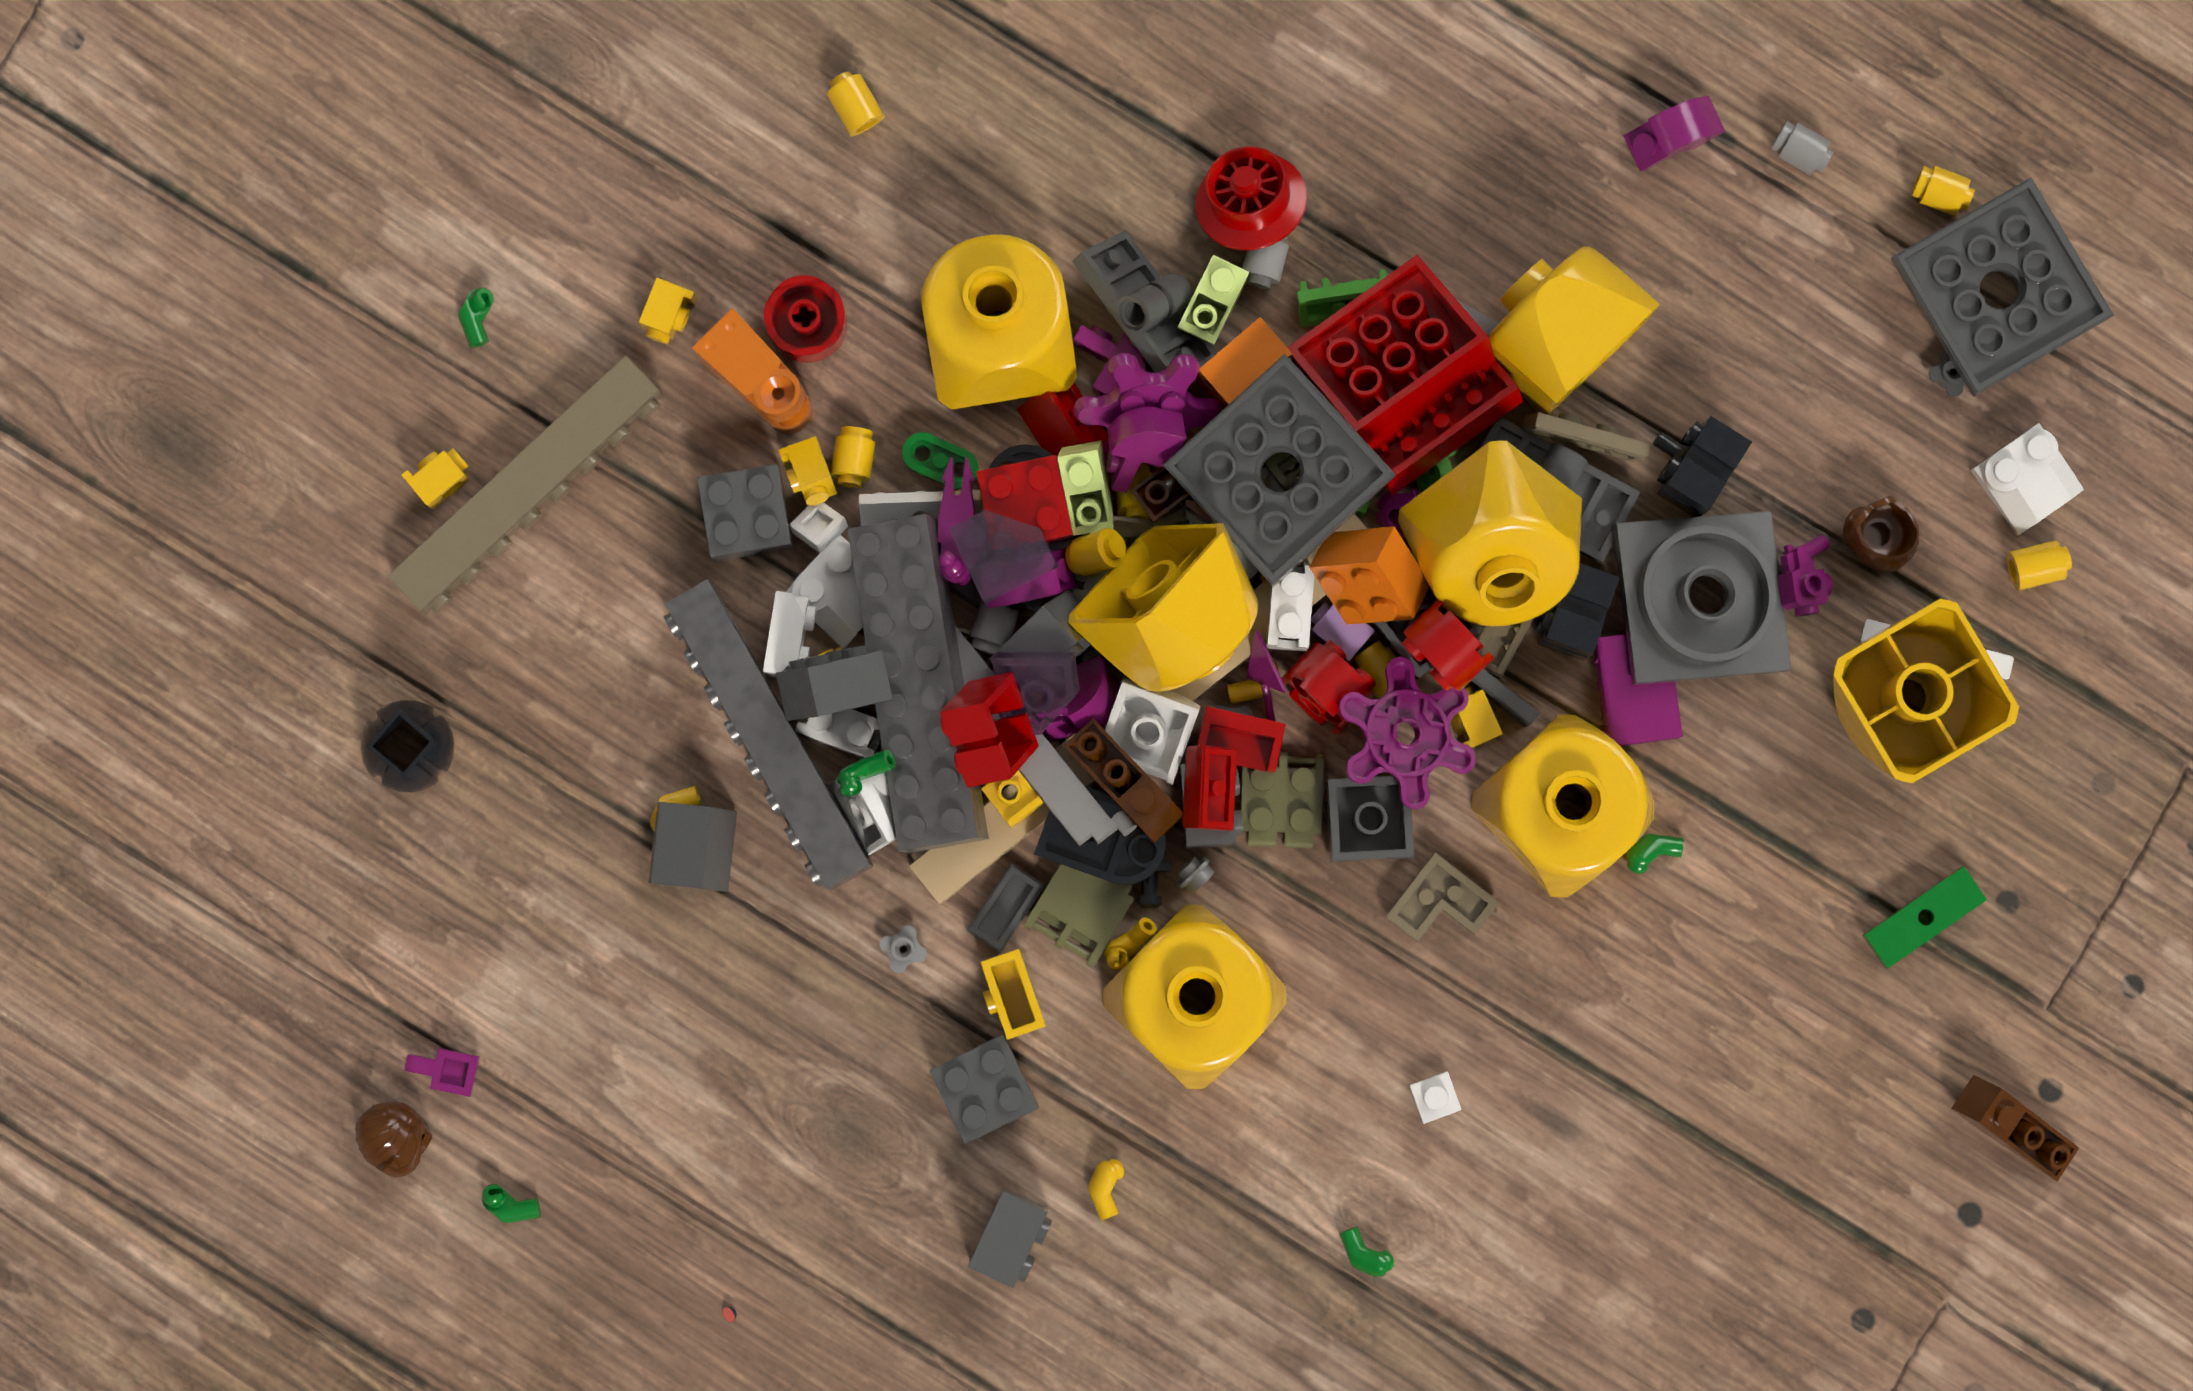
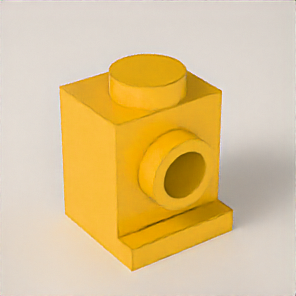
M656 278L639 320L642 328L647 330L645 336L668 345L669 340H673L676 331L682 332L690 315V310L686 309V305L689 303L695 306L698 299L695 292Z
M816 436L778 449L793 492L802 491L807 505L821 504L830 496L837 494Z
M454 448L448 452L442 451L439 455L436 452H432L417 465L419 471L415 475L408 470L402 474V477L432 510H435L470 481L469 477L464 473L468 464Z
M1471 687L1466 688L1469 698L1468 704L1463 711L1453 716L1450 724L1457 737L1464 736L1466 742L1463 744L1474 748L1501 736L1503 733L1484 690L1473 694Z
M1019 770L1011 779L988 783L981 788L1011 829L1044 804ZM1006 785H1014L1017 788L1018 794L1015 799L1006 800L1003 798L1002 789Z

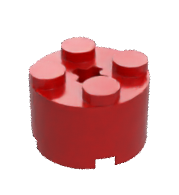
M799 275L782 281L772 292L764 307V324L773 345L784 357L797 362L812 363L829 357L841 347L847 331V315L842 299L833 287L817 277ZM809 311L810 316L816 318L810 321L809 327H802L801 322H795L802 319V312Z
M1436 600L1403 631L1407 638L1401 643L1417 661L1421 662L1425 657L1435 667L1430 672V675L1445 691L1449 692L1454 687L1459 692L1495 658L1490 652L1482 657L1478 652L1484 647L1481 642L1450 610L1443 615L1440 610L1443 608L1442 605L1444 603Z
M1328 640L1324 645L1313 643L1281 679L1284 685L1289 682L1293 687V690L1288 695L1309 717L1321 726L1326 721H1329L1335 725L1331 732L1340 734L1351 723L1343 719L1339 713L1338 706L1341 698L1347 693L1357 692L1372 700L1373 693L1371 689L1376 683L1363 669L1358 668L1355 670L1344 660L1346 657L1345 652L1336 643Z

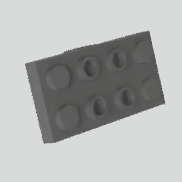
M1126 230L1081 252L1072 261L1080 271L1084 281L1091 286L1105 305L1108 313L1115 318L1129 337L1131 344L1138 349L1154 373L1165 370L1171 360L1181 354L1194 356L1198 360L1200 368L1217 354L1210 343L1178 328L1193 297V291L1188 280L1178 273H1168L1160 277Z
M1502 417L1494 422L1480 448L1491 441H1508L1582 498L1580 553L1602 564L1614 543L1613 525L1625 522L1640 491L1591 466L1581 455L1562 445L1551 444L1532 433L1525 432L1521 427Z

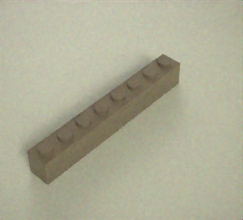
M625 355L396 567L388 577L424 614L427 615L431 610L434 613L441 611L453 599L450 593L458 585L463 583L466 586L475 580L483 571L480 565L491 555L497 558L511 546L512 541L509 538L520 528L526 531L541 518L542 513L539 510L550 500L553 503L561 500L572 488L569 484L570 481L580 472L584 476L590 473L601 462V458L598 455L609 445L613 448L619 446L630 435L631 431L628 428L639 417L644 421L660 407L661 404L658 400L663 395L659 389Z

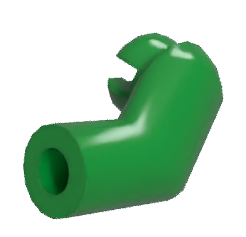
M485 287L472 290L467 295L458 312L459 321L471 349L483 346L489 342L482 322L494 302L492 292Z
M884 750L864 757L842 769L837 776L840 792L845 796L857 795L862 791V783L860 781L893 770L896 762L891 751Z
M1657 834L1643 836L1627 853L1628 869L1633 873L1642 874L1648 870V864L1653 862L1659 855L1681 858L1684 839Z
M490 1184L482 1192L483 1206L502 1223L508 1224L541 1218L538 1198L516 1201L498 1184Z
M1358 1226L1339 1233L1353 1268L1373 1277L1384 1276L1388 1271L1392 1270L1394 1258L1391 1253L1386 1250L1377 1252L1365 1247Z

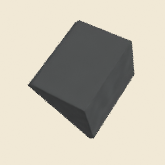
M658 802L648 883L728 892L737 811L708 806Z

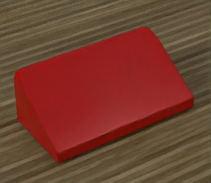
M1203 745L1187 747L1183 806L1184 828L1233 831L1237 748Z

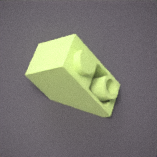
M1213 255L1178 328L1215 345L1247 282L1249 272Z
M1102 441L1062 447L1057 459L1073 536L1092 533L1104 528L1113 529L1110 481L1108 472L1105 471L1106 460Z

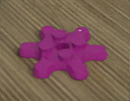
M1116 354L1110 359L1108 364L1109 373L1116 381L1113 391L1104 396H1083L1073 406L1074 415L1084 425H1103L1107 428L1119 415L1128 410L1138 407L1162 408L1183 415L1185 432L1194 427H1205L1224 410L1222 402L1218 399L1196 398L1188 392L1189 385L1196 379L1200 369L1198 360L1189 354L1176 356L1165 370L1157 373L1144 371L1139 366L1137 358L1132 354ZM1108 438L1102 443L1105 460L1110 450Z
M1397 657L1389 661L1385 668L1387 690L1381 698L1371 700L1360 693L1350 692L1345 694L1339 701V713L1342 718L1347 722L1358 725L1362 729V735L1365 738L1362 750L1348 759L1346 773L1349 779L1357 784H1365L1381 772L1392 774L1399 783L1401 802L1409 809L1416 810L1423 808L1428 803L1430 791L1427 779L1429 773L1434 768L1446 767L1454 773L1464 774L1471 771L1475 766L1476 756L1473 749L1466 744L1456 741L1450 732V722L1453 716L1466 708L1469 698L1465 688L1459 692L1454 687L1449 692L1443 688L1436 694L1422 692L1416 685L1415 668L1412 662L1405 657ZM1401 722L1409 724L1414 730L1415 737L1410 745L1397 741V728Z

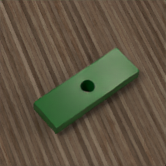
M1962 866L1862 936L1884 968L1888 969L1984 903L1987 898L1966 868ZM1922 910L1929 914V921L1926 925H1922L1918 920V914Z

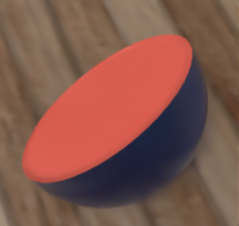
M730 1306L723 1308L725 1319L733 1322L737 1317L736 1310Z

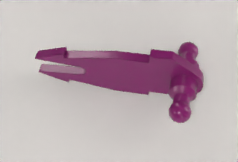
M966 456L961 493L959 495H955L954 459L950 457L942 481L945 483L938 516L937 543L941 545V554L939 556L941 574L950 583H957L962 586L970 582V572L980 560L981 543L975 541L976 516L971 483L975 482L969 459Z

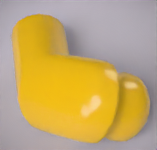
M1143 917L1131 930L1110 941L1104 951L1107 965L1113 969L1124 968L1129 962L1128 958L1134 956L1156 933L1157 927L1151 919Z

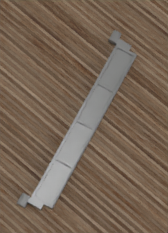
M955 626L964 686L968 681L994 676L995 674ZM1021 708L993 714L992 717L995 720L1025 712ZM1030 719L1039 747L1022 765L1019 771L1076 843L1080 846L1093 837L1099 844L1118 829L1123 836H1127L1134 831L1137 825L1124 810L1119 811L1110 819Z

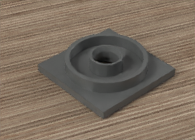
M2032 178L2025 180L1891 258V261L1973 397L2114 316ZM1990 272H2003L2009 275L2015 282L2017 296L2010 307L1996 309L1985 303L1984 297L1980 294V283L1983 277Z
M1285 354L1163 464L1216 524H1224L1231 541L1273 587L1396 476ZM1277 453H1287L1294 456L1301 468L1298 483L1292 489L1285 492L1270 490L1264 485L1261 477L1264 462L1270 456Z
M1771 511L1626 522L1613 525L1632 685L1782 673L1792 670L1784 607L1781 604L1777 578L1779 576ZM1697 577H1712L1722 586L1724 604L1717 613L1706 614L1700 612L1692 604L1689 592L1692 582Z

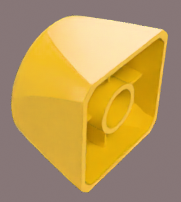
M992 234L964 240L953 246L937 260L925 279L920 290V297L938 401L953 410L1038 396L1047 391L1055 393L1067 391L1077 379V370L1063 277L1060 268L1045 252L1021 238L1003 234ZM994 311L1007 312L999 316H985Z
M1583 246L1569 255L1554 270L1541 259L1519 278L1499 299L1509 313L1491 331L1488 337L1495 360L1519 386L1523 397L1536 412L1549 415L1650 318L1660 304L1601 253L1591 246Z
M1508 441L1488 442L1399 510L1398 522L1437 600L1444 603L1442 606L1447 611L1450 610L1457 618L1465 622L1482 626H1506L1538 617L1553 608L1568 594L1578 575L1582 498Z
M1223 523L1154 526L1142 533L1126 550L1123 564L1108 570L1069 614L1068 623L1138 686L1147 691L1163 692L1177 689L1197 679H1202L1221 668L1252 629L1258 612V600Z
M1938 599L1859 643L1837 659L1834 670L1835 705L1838 717L1848 736L1866 758L1894 779L1903 782H1916L2015 724L2017 719L2018 703L1958 603L1950 600ZM1905 680H1913L1924 689L1926 695L1925 704L1918 713L1911 710L1903 699L1902 687Z
M1568 714L1557 715L1474 790L1471 799V810L1547 894L1550 897L1568 898L1615 863L1645 833L1654 820L1655 812L1654 799L1644 775L1632 758L1607 734L1580 717ZM1567 784L1577 787L1584 795L1586 811L1581 819H1567L1556 808L1555 800L1557 793Z
M1196 904L1184 905L1103 988L1102 995L1103 1007L1187 1089H1204L1228 1069L1273 1022L1285 1007L1287 998L1286 986L1259 955L1203 905ZM1194 978L1204 979L1209 982L1214 988L1216 996L1211 1010L1201 1015H1193L1186 1012L1179 1001L1181 987L1185 982Z

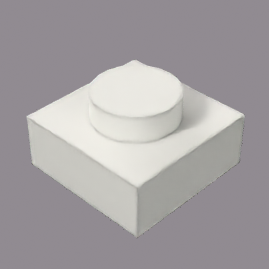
M823 502L814 506L808 505L789 526L795 536L821 553L848 527V524L842 515Z
M1447 1071L1408 1085L1422 1124L1462 1110Z

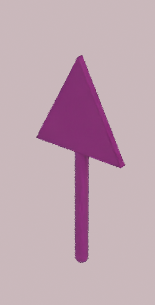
M1256 630L1246 679L1261 684L1267 720L1276 721L1270 688L1283 693L1287 692L1259 630Z

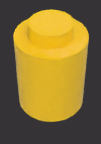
M847 71L829 82L831 88L827 91L826 95L850 136L859 135L884 119V113L861 74L852 75L850 71Z
M2056 540L2007 552L2009 576L2017 591L2065 580L2067 578V570L2072 569V560L2066 546L2061 547Z

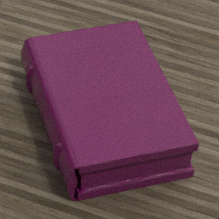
M1626 634L1600 637L1593 653L1594 660L1592 662L1595 664L1603 720L1601 727L1604 728V733L1611 737L1619 746L1673 740L1683 737L1676 683L1632 685Z

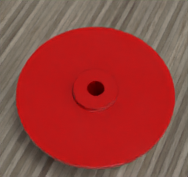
M1239 147L1221 155L1210 167L1197 192L1196 214L1204 232L1218 244L1235 250H1258L1278 243L1297 227L1306 210L1307 190L1300 172L1286 159L1260 147Z

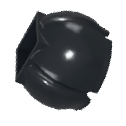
M416 700L391 702L376 712L378 716L375 721H368L365 725L360 747L362 760L372 777L380 776L382 778L381 785L407 793L422 791L439 781V772L448 771L450 768L455 747L453 732L442 715L436 717L433 714L434 708L430 705ZM403 720H406L430 741L405 771L379 749Z

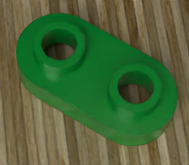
M926 432L911 435L903 445L902 457L905 465L912 472L945 486L942 479L950 457L954 459L955 466L956 464L964 465L966 456L969 459L975 482H971L972 486L978 479L976 471H979V464L976 457L959 446ZM924 447L930 451V457L926 461L916 459L915 452L919 448ZM954 476L955 490H960L963 477L957 478Z

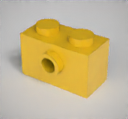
M1020 949L980 962L990 989L983 992L990 1015L998 1013L1007 1040L1046 1027Z

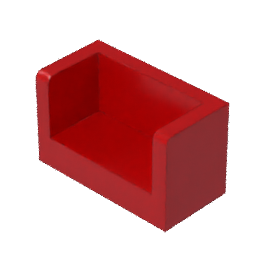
M1206 706L1197 746L1237 748V766L1274 774L1277 768L1286 724Z

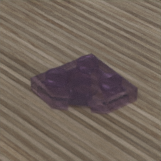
M984 510L949 528L976 588L985 603L1059 567L1042 530L1038 527Z
M997 652L992 657L994 675L1013 672L1024 703L1021 709L999 713L1000 718L1027 713L1035 735H1041L1080 691L1075 652Z

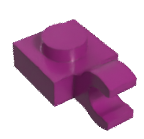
M439 1048L436 1060L413 1054L407 1055L404 1071L432 1076L430 1089L471 1097L480 1056Z

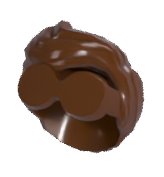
M1887 496L1869 504L1867 507L1853 509L1845 519L1843 537L1846 545L1854 551L1865 565L1875 571L1894 572L1908 563L1917 552L1919 525L1907 507L1901 505L1894 497ZM1886 505H1889V506L1891 507V508H1887V509H1881V508H1879V507H1883V506H1886Z
M385 1102L371 1106L358 1119L355 1127L356 1142L364 1159L381 1172L394 1178L406 1176L416 1169L420 1163L421 1155L432 1139V1134L425 1125L421 1115L414 1108L403 1102Z

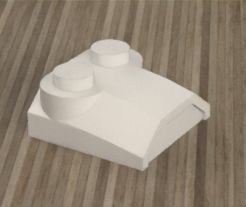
M2039 423L1970 470L2017 536L2084 490L2059 452L2055 437L2047 430H2044Z
M840 535L808 565L786 592L796 596L809 597V606L816 607L815 623L838 645L845 649L863 628L850 543Z
M776 591L763 672L768 678L777 679L776 672L789 670V661L809 657L810 647L803 646L806 630L813 631L816 618V607L809 606V597Z
M1124 678L1105 731L1145 773L1164 779L1167 783L1173 785L1201 706L1187 697L1171 691L1154 692L1144 690L1131 679Z
M886 772L860 781L862 783V791L854 796L843 795L840 792V784L837 783V779L828 785L830 792L867 856L896 840Z

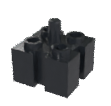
M1712 416L1702 424L1696 421L1693 427L1688 429L1680 443L1663 432H1659L1652 444L1671 456L1672 460L1668 461L1657 478V481L1662 484L1657 494L1692 517H1701L1711 509L1752 441Z
M1579 563L1578 575L1571 590L1558 604L1540 615L1535 629V633L1541 635L1538 645L1582 661L1593 655L1620 577Z

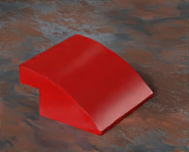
M1418 254L1287 347L1292 353L1291 358L1298 369L1395 473L1396 476L1385 485V488L1392 496L1523 402L1519 386L1495 360L1488 335Z

